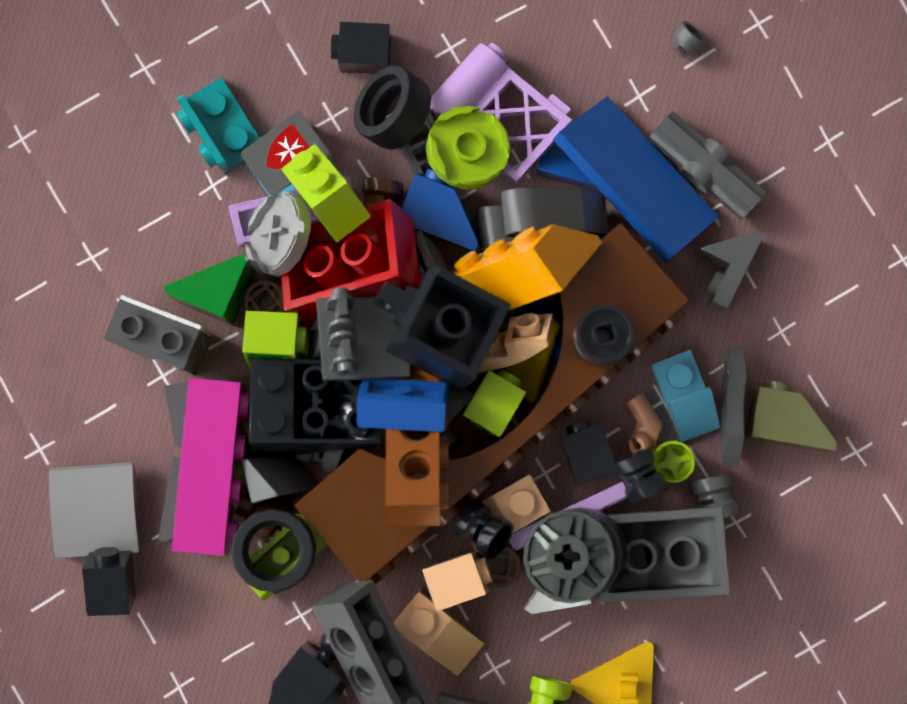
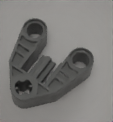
M515 188L501 193L502 205L487 206L476 210L479 246L482 253L490 245L501 239H504L506 243L513 241L517 235L530 227H534L538 231L556 224L597 235L600 239H603L609 233L605 196L602 193L584 189Z

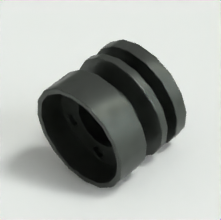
M578 507L548 514L535 524L525 541L523 560L528 578L540 593L553 601L573 604L598 596L617 583L625 569L627 546L623 532L612 518L596 509ZM570 548L573 552H579L581 556L579 561L573 562V565L571 560L564 559L563 552L570 550Z

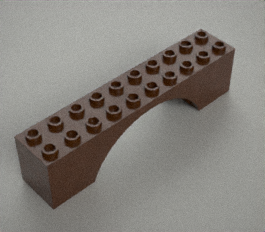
M621 223L601 239L602 244L562 291L553 294L556 304L562 308L563 336L559 358L554 365L550 381L538 404L504 438L479 452L449 461V470H440V482H449V509H440V528L460 512L455 504L468 494L474 500L492 484L488 476L500 467L505 473L525 455L520 450L524 444L531 439L537 445L557 427L552 421L561 412L569 417L589 399L584 393L593 384L600 390L622 370L616 365L624 357L631 363L654 342L649 336L655 330L663 335L686 315L681 308L689 300ZM610 305L619 308L627 314L633 324L634 339L632 346L618 362L611 366H592L579 358L574 349L573 334L575 327L588 310L596 306ZM362 449L356 451L294 505L359 582L370 579L376 585L396 568L391 561L401 551L409 556L428 540L423 532L430 526H387L385 507L386 459ZM415 473L409 477L412 479H422L426 475Z

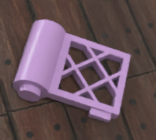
M479 43L431 96L430 113L438 119L441 114L454 107L474 106L480 108V111L486 112L488 115L490 113L493 114L500 121L501 117L525 115L526 136L509 137L510 145L527 143L528 157L517 170L507 163L502 171L518 185L555 143L553 138L559 131L572 123V119L568 117L571 108L554 94H551L546 99L506 65L509 57L497 45L490 43L486 46ZM510 84H513L524 94V107L500 109L499 96ZM529 98L538 106L529 107ZM495 101V110H487ZM548 113L558 122L549 134L531 135L530 115ZM541 142L532 152V143Z

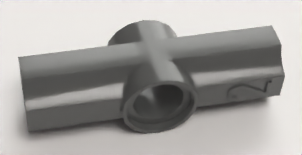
M674 111L660 123L648 139L680 167L681 174L690 184L705 194L710 193L741 221L767 193L735 165L734 158L723 146L713 139H705Z

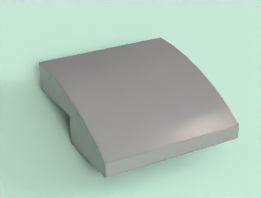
M134 462L50 468L49 499L55 558L88 556L89 552H94L102 547H116L119 551L131 550L132 553L140 551L141 540L136 508L139 500Z

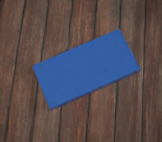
M608 96L559 131L553 138L554 142L665 263L671 260L719 218Z

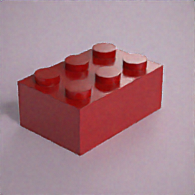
M391 199L365 207L371 217L338 242L334 240L321 222L311 224L308 243L300 260L289 272L281 275L283 305L286 313H298L300 322L306 327L311 328L318 316L316 299L329 298L332 296L331 291L335 288L349 289V295L353 297L376 296L380 287L385 282L404 291L407 286L416 289L420 277L413 218Z

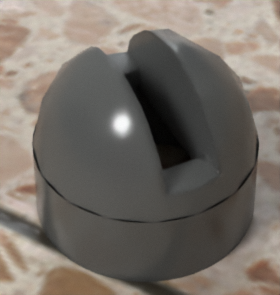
M683 21L671 36L672 49L675 51L679 46L684 49L680 55L682 57L695 56L708 43L706 37L695 26L686 21Z

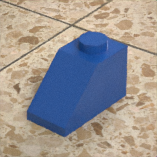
M431 168L427 169L426 174L416 173L402 207V210L413 218L414 228L476 251L480 244L478 231L459 188L444 182L437 177Z

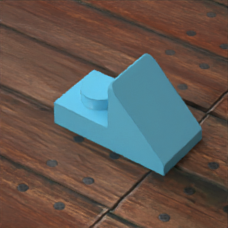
M691 350L650 366L680 442L683 443L721 428L710 386L705 387Z

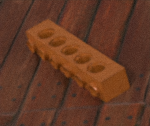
M409 364V378H387L443 382ZM448 406L445 429L442 432H448ZM386 429L385 507L387 526H440V509H449V482H440V470H449L448 443H440V432ZM416 435L426 437L425 439L419 441L409 439L412 436ZM415 473L426 475L422 479H412L409 476Z

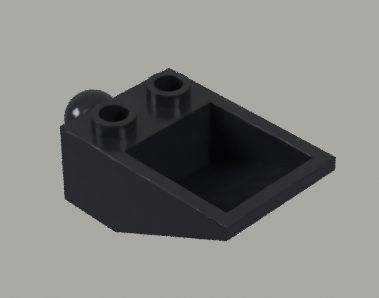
M325 633L321 636L320 651L308 641L297 650L273 681L268 704L335 703L347 686L341 682L345 673L340 666L334 663V660L338 659Z

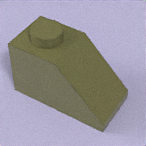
M766 381L765 387L753 389L746 433L747 439L823 452L836 451L837 441L801 393L790 392V384Z

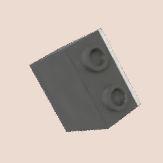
M121 295L104 339L121 348L196 376L212 333L199 324Z

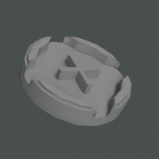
M281 192V194L275 196L269 195L255 209L248 224L247 233L252 234L251 245L246 243V254L250 265L257 272L271 276H281L289 272L300 260L308 243L311 220L307 204L299 196L288 192Z

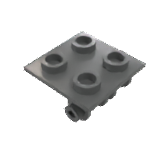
M339 287L331 291L332 296L329 298L316 299L323 381L410 377L409 363L385 351L397 326L390 322L391 314L373 304L376 296L353 297L349 295V289Z

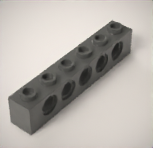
M372 580L340 584L311 606L360 704H433Z

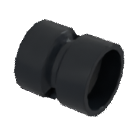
M610 305L596 306L588 310L579 320L573 334L574 349L579 358L587 364L596 367L611 366L618 362L631 348L634 339L633 324L628 315L619 308Z

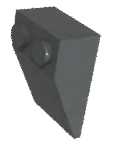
M723 507L605 514L612 518L623 532L627 546L625 569L617 583L600 594L601 603L731 594Z

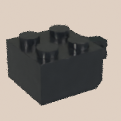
M433 265L421 277L416 289L407 286L404 291L385 282L380 287L373 302L374 305L391 314L390 322L397 326L385 351L431 376L449 383L450 386L460 391H463L476 379L511 305L452 272Z

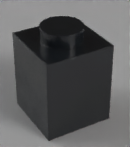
M340 22L339 35L332 34L331 59L338 60L340 72L376 74L379 70L390 66V24Z
M589 419L565 427L568 435L560 437L559 440L576 486L615 472L612 466L615 461L601 423L591 426Z
M102 547L94 552H89L82 568L87 616L129 615L136 598L131 550L119 551L116 547Z

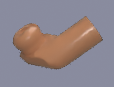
M643 392L626 403L637 421L628 442V447L632 453L646 447H650L653 452L656 449L663 428L660 418Z

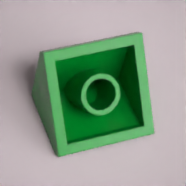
M241 254L164 286L166 294L178 303L234 325L243 304L246 290L250 287L256 271L250 265L248 258Z

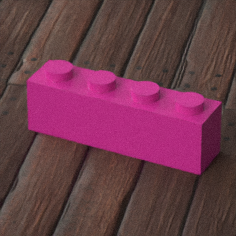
M189 378L172 551L219 556L229 555V547H232L233 537L239 529V523L232 521L233 504L241 503L243 479L236 478L237 462L245 460L247 436L240 435L242 418L248 419L250 414V393H244L245 385L242 383Z

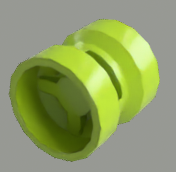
M667 441L657 446L653 451L655 456L654 466L657 472L664 475L667 484L681 482L687 479L693 472L695 466L694 455L691 449L684 443Z
M532 675L529 688L533 694L531 701L526 704H564L571 697L573 685L544 676Z

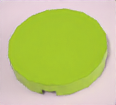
M474 106L454 107L441 114L430 129L426 143L428 163L437 177L450 186L465 190L483 188L495 181L506 167L511 150L508 132L501 121L490 113L488 115L486 112L480 111V108Z

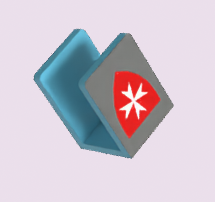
M300 111L294 113L241 152V156L248 168L270 196L296 190L281 168L291 162L295 155L307 150L314 144L317 145L332 165H335L331 153Z

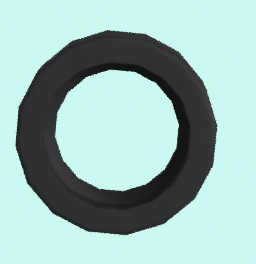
M391 65L379 70L361 89L356 100L353 113L355 129L361 136L381 148L394 150L403 147L417 135L428 117L432 100L430 88L422 79L401 66ZM398 95H400V99L395 110L392 112L389 118H387L384 121V116L388 110V107L394 101V99Z
M269 509L254 513L241 523L233 537L231 556L235 570L245 583L259 591L276 593L293 588L307 577L314 565L316 544L312 531L303 519L289 511ZM269 525H280L292 531L298 540L300 548L299 559L294 568L286 574L277 577L266 576L257 571L251 563L248 553L249 543L254 534L262 527Z

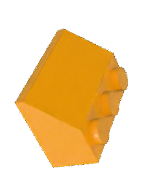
M556 224L538 231L534 227H530L517 235L511 242L506 243L504 239H501L490 245L479 255L475 251L467 253L455 263L454 266L457 270L453 274L511 304L508 309L511 310L562 291L602 244V241L597 235Z

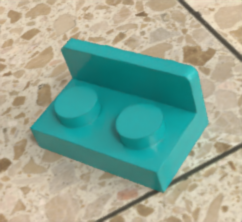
M222 77L188 98L184 94L176 98L182 107L176 114L189 134L196 130L204 143L197 148L210 168L218 164L222 172L226 174L245 162L241 152L257 141L259 136Z

